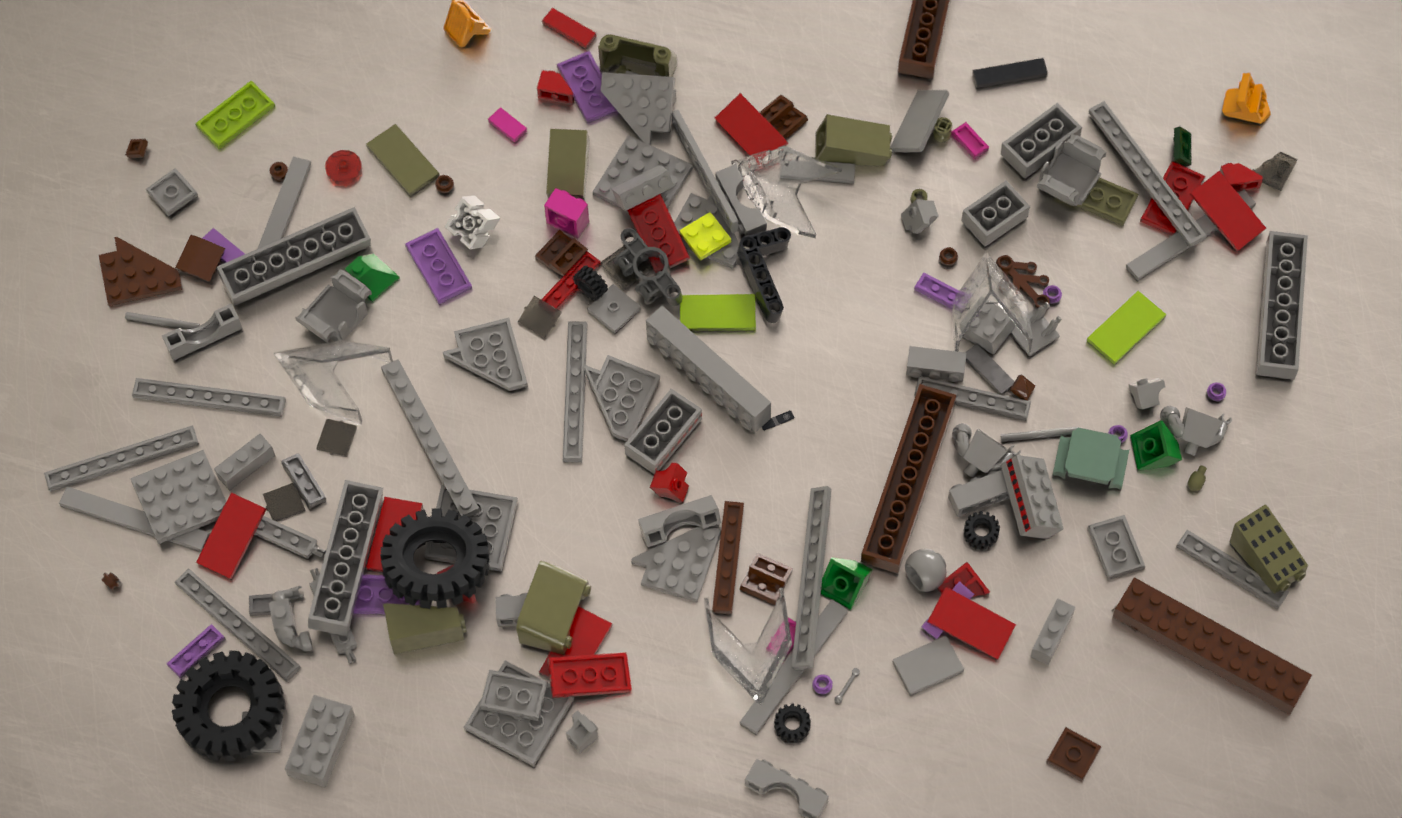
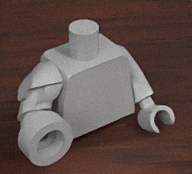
M1166 406L1160 412V418L1168 425L1170 432L1175 437L1188 441L1184 452L1195 456L1198 446L1208 448L1222 440L1227 430V425L1232 421L1231 417L1225 421L1223 419L1225 414H1222L1217 419L1187 407L1185 408L1183 422L1180 419V412L1176 407Z
M964 423L956 425L952 432L955 439V449L960 456L970 462L964 472L974 478L979 469L984 473L1001 470L1003 463L1021 453L1020 450L1017 453L1012 451L1015 445L1007 449L980 429H977L969 444L972 430L970 426Z
M302 586L276 591L272 595V602H269V608L278 640H281L283 644H287L291 648L302 649L304 652L313 650L309 631L301 632L298 636L290 600L304 597V595L299 594V589Z

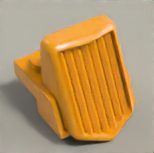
M451 0L452 2L443 28L457 45L465 47L474 34H489L491 29L464 0Z
M1243 73L1242 80L1239 82V88L1226 91L1222 109L1225 116L1262 124L1271 115L1266 100V91L1262 84L1254 83L1250 73Z

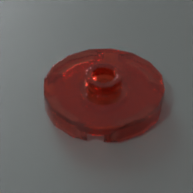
M340 150L328 157L325 163V171L328 178L336 184L347 185L353 183L361 175L362 163L356 153L349 150Z

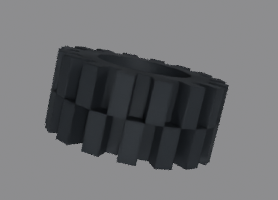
M587 265L583 266L573 276L575 285H578L577 288L581 289V292L585 293L586 297H590L591 300H598L608 290L606 281L601 278L602 276L598 275L596 270L593 271V268H589Z
M980 511L979 514L974 512L973 516L970 515L965 522L964 538H966L967 543L971 542L973 548L976 545L977 549H980L981 546H983V549H987L988 545L992 547L993 543L997 541L1000 531L998 519L995 520L994 515L989 516V512H986V514H983V511ZM984 524L989 528V533L986 536H979L974 531L975 526Z
M791 703V706L786 704L783 709L781 707L778 709V713L776 712L774 728L776 734L781 736L783 741L787 739V742L791 743V740H794V743H796L798 739L802 741L804 736L808 735L811 719L809 712L807 713L805 708L802 709L801 705L797 704V706H794V703ZM788 717H797L800 721V726L795 730L788 729L784 723Z

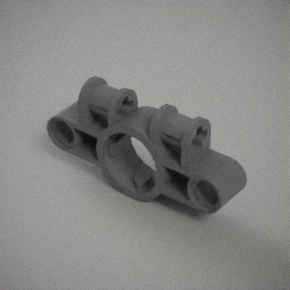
M624 229L620 236L625 250L614 258V264L622 269V274L625 277L635 272L636 278L640 282L635 287V290L640 292L646 304H650L662 296L669 305H679L683 300L682 292L670 275V265L666 254L659 248L648 247L634 229ZM629 237L634 238L631 242L626 241ZM649 257L659 258L661 263L665 264L663 270L659 271L654 277L644 276V273L641 270L639 271L640 264L648 260ZM672 292L678 293L675 297H669Z

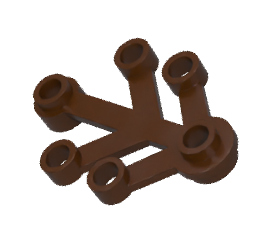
M1002 255L996 260L995 266L1000 272V281L997 285V293L999 295H1005L1008 292V285L1006 284L1007 275L1009 274L1013 279L1012 296L1009 299V306L1015 309L1020 306V287L1034 301L1035 309H1039V303L1044 305L1046 302L1050 303L1046 295H1038L1028 284L1035 283L1041 288H1045L1049 284L1048 276L1033 275L1037 270L1036 263L1014 262L1008 255ZM1032 266L1034 269L1030 270L1028 267ZM1016 270H1025L1029 275L1019 274ZM1004 287L1006 290L1002 291L999 288ZM1016 300L1018 303L1014 304L1011 301Z

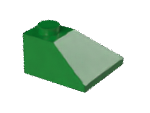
M375 254L359 256L345 268L348 274L371 290L372 295H369L367 298L372 302L400 279Z
M1161 420L1130 435L1139 471L1169 467L1182 460L1178 441Z
M832 557L822 577L821 594L851 610L865 588L873 569L856 560Z

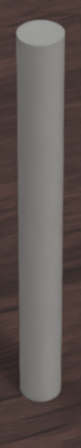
M126 312L125 319L170 327L193 329L200 326L199 323Z
M1078 427L1001 434V442L1072 435V431Z

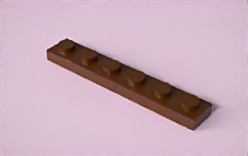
M724 502L712 613L732 614L744 511L743 502Z

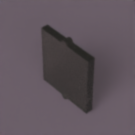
M533 296L528 306L524 307V312L518 322L546 338L552 327H555V323L562 312L538 297Z
M326 419L316 449L329 452L330 455L337 454L347 457L357 426L344 423L343 420L339 422Z
M293 483L263 494L267 504L266 509L270 512L272 520L276 522L305 511L301 500L302 497Z

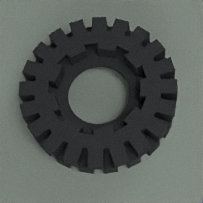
M433 508L430 517H427L425 510L417 511L416 520L410 515L405 516L401 519L402 526L395 523L389 529L390 535L386 534L382 541L383 547H381L380 556L385 583L389 589L392 588L393 594L400 599L404 596L405 603L413 606L420 600V608L430 609L432 601H436L437 609L447 608L446 600L448 599L452 601L453 605H457L463 602L462 594L468 598L476 593V587L481 588L485 582V575L488 576L490 560L485 533L482 534V528L477 523L472 524V519L465 514L458 519V511L448 509L446 516H442V508ZM429 541H433V543H448L455 549L457 559L449 570L439 574H428L416 567L413 560L415 551Z
M229 650V656H225L223 651L214 653L213 661H209L205 657L198 661L200 665L198 670L191 667L185 673L188 677L187 681L180 679L176 687L179 694L173 695L172 704L176 709L172 710V715L179 733L191 748L193 747L196 753L203 757L207 754L209 759L219 761L221 756H223L226 761L236 760V754H240L242 758L252 755L251 748L254 746L258 751L266 745L263 740L266 736L270 739L273 738L277 732L274 725H281L284 716L280 711L285 709V699L282 696L284 693L272 670L261 659L257 660L254 655L247 652L242 656L240 651ZM236 686L242 688L250 698V709L245 718L232 726L215 724L208 715V704L211 697L224 687Z

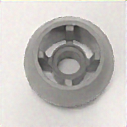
M925 548L913 552L908 557L905 563V571L912 584L918 590L927 592L935 590L942 585L947 576V565L939 553Z

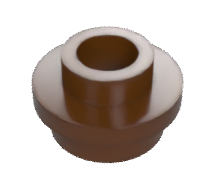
M283 162L273 163L269 169L270 175L277 180L284 179L288 171L287 165Z
M441 175L436 180L435 186L439 192L448 193L453 189L454 182L448 175Z
M947 247L940 252L939 259L944 265L950 266L957 262L958 253L955 249Z
M105 572L103 574L104 577L101 580L113 590L115 587L120 586L118 583L120 579L112 572L109 574Z

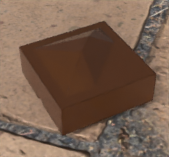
M131 139L125 155L128 158H143L149 142L146 139Z
M1021 374L1018 375L1010 391L1019 399L1028 400L1035 385Z

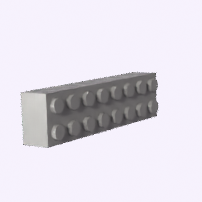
M353 207L217 266V271L233 306L368 248L371 246V239L356 208Z
M1276 231L1269 232L1266 241L1256 375L1295 380L1299 370L1308 235Z
M661 306L646 319L647 340L652 345L658 346L665 357H670L677 368L687 372V376L692 381H697L702 390L707 394L710 393L720 406H725L728 409V413L733 418L737 417L745 429L756 433L771 419V402L667 309Z
M345 480L308 617L309 629L343 636L348 635L383 500L382 487Z

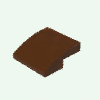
M779 95L760 111L762 116L785 139L808 121L807 115L796 109L793 102L783 95Z
M559 229L535 255V258L554 272L564 276L588 251V248L575 238L571 239Z
M190 235L175 269L210 283L225 248L200 237Z
M757 553L740 585V590L776 605L793 568Z

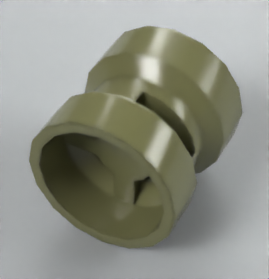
M945 117L938 118L933 130L935 140L946 142L950 139L952 122Z

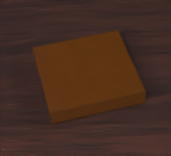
M1065 727L1046 763L1082 782L1102 746Z

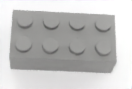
M1056 103L1004 141L1000 154L1025 179L1042 167L1046 161L1049 162L1053 159L1058 143H1063L1062 152L1064 142L1070 139L1071 134L1080 136L1082 127Z
M313 695L285 766L288 776L319 786H327L354 716L352 706Z

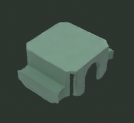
M1078 427L1072 431L1071 437L1060 436L1052 476L1058 475L1065 479L1067 471L1069 477L1106 485L1110 481L1109 488L1121 490L1130 449L1123 450L1120 448L1121 441L1117 435Z

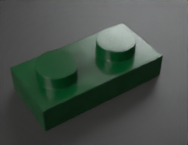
M1178 126L1174 128V160L1184 167L1192 165L1191 133Z

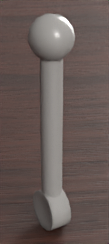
M858 668L852 670V675L840 694L835 697L836 703L842 702V697L854 678L859 676L860 670Z

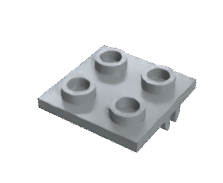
M1048 302L1044 306L1041 305L1039 309L1036 308L1015 321V328L1011 335L1028 356H1031L1060 337L1056 327L1062 319L1057 316L1056 320L1052 319L1048 323L1044 318L1046 310L1050 307Z

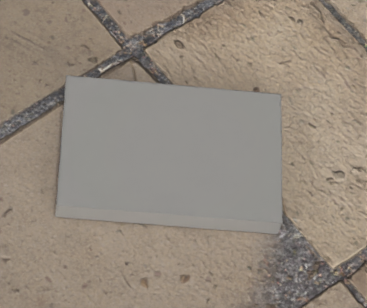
M1125 515L1088 525L1087 529L1108 580L1145 569L1146 566Z
M947 636L894 658L892 661L910 696L964 672V668Z
M489 670L480 709L539 721L548 681Z

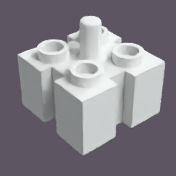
M476 196L462 197L455 208L458 213L451 215L445 225V228L454 236L461 235L460 241L470 250L483 248L489 238L487 231L493 230L500 219L492 210H484L485 204Z

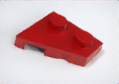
M965 562L946 577L942 585L937 588L942 594L945 587L952 590L960 581L974 593L973 597L990 593L968 562Z

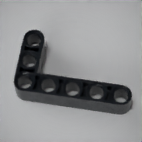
M784 227L745 236L740 240L737 250L738 257L763 316L769 323H776L780 320L784 306L763 256L783 251L788 247L791 232Z

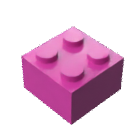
M555 188L544 204L546 223L579 239L589 224L588 204L581 198L571 196L565 190Z

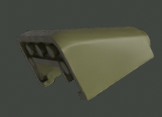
M611 34L603 36L598 46L600 71L609 73L612 66L620 67L622 60L655 67V76L673 77L677 66L676 54L664 46Z
M541 560L517 620L516 631L519 643L565 655L567 648L570 649L573 638L570 637L569 630L580 600L589 597L591 592L589 582L554 564Z

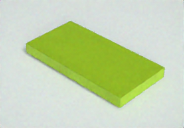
M250 81L196 122L195 125L218 149H221L275 107V103L253 81Z
M1137 291L1087 338V342L1115 365L1166 317V313L1140 291Z
M755 294L682 295L680 322L690 331H756Z

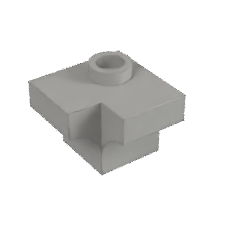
M916 199L901 213L905 229L913 230V233L922 232L939 217L934 201Z
M1146 378L1128 384L1137 408L1145 409L1160 405L1158 396L1161 389L1165 387L1163 379L1148 380Z
M577 710L572 714L574 724L566 732V737L575 749L581 753L598 739V728L584 714L582 715Z

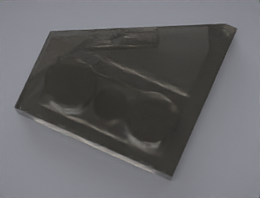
M1279 152L1272 159L1262 163V166L1253 169V171L1262 176V183L1282 191L1298 159Z

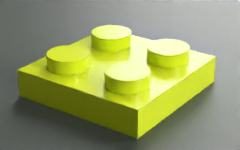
M711 212L679 230L682 238L700 261L731 243L730 236Z

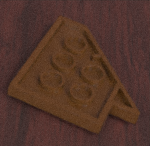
M114 237L117 251L99 255L109 306L183 290L180 273L177 269L119 237Z

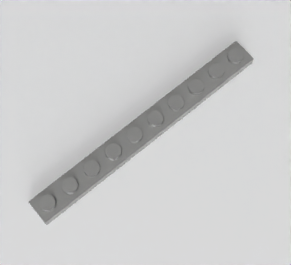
M1103 101L1090 108V116L1188 246L1192 247L1205 240L1206 234L1106 102Z
M399 359L381 366L382 372L460 517L463 514L469 517L480 512L478 505Z
M829 486L811 488L791 665L794 670L813 668L832 490Z

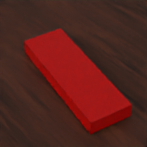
M553 7L542 19L544 25L585 49L597 36L596 32Z

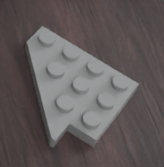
M602 72L601 92L645 144L651 145L652 132L670 133L675 85L674 77Z
M691 193L674 222L678 232L711 212L730 236L731 243L707 258L734 269L739 260L737 254L739 243L735 233L730 232L711 195L707 200ZM680 235V237H681V239H682V241H683V243H684V245H685V248L688 249V250H690V251H692V249L689 247V245L685 242V240H684V239L682 238V236Z
M509 318L454 331L458 348L443 351L444 358L508 391L528 387Z
M607 355L601 370L585 365L584 371L612 435L628 441L641 422L658 385L660 375Z
M698 526L633 557L631 560L632 564L646 568L641 586L697 602L717 547L721 530L713 527L702 529Z

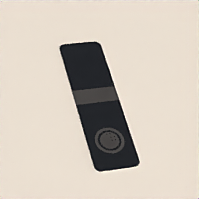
M791 410L772 417L762 426L763 431L768 430L795 417Z

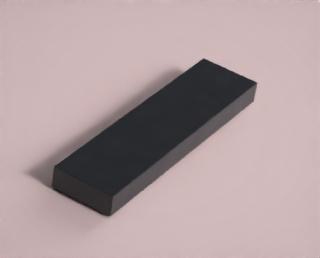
M1044 58L973 70L976 88L1040 78L1048 75Z

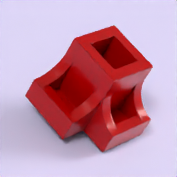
M671 463L667 469L655 472L650 488L659 497H666L678 503H683L689 485L685 482L687 472L678 463Z

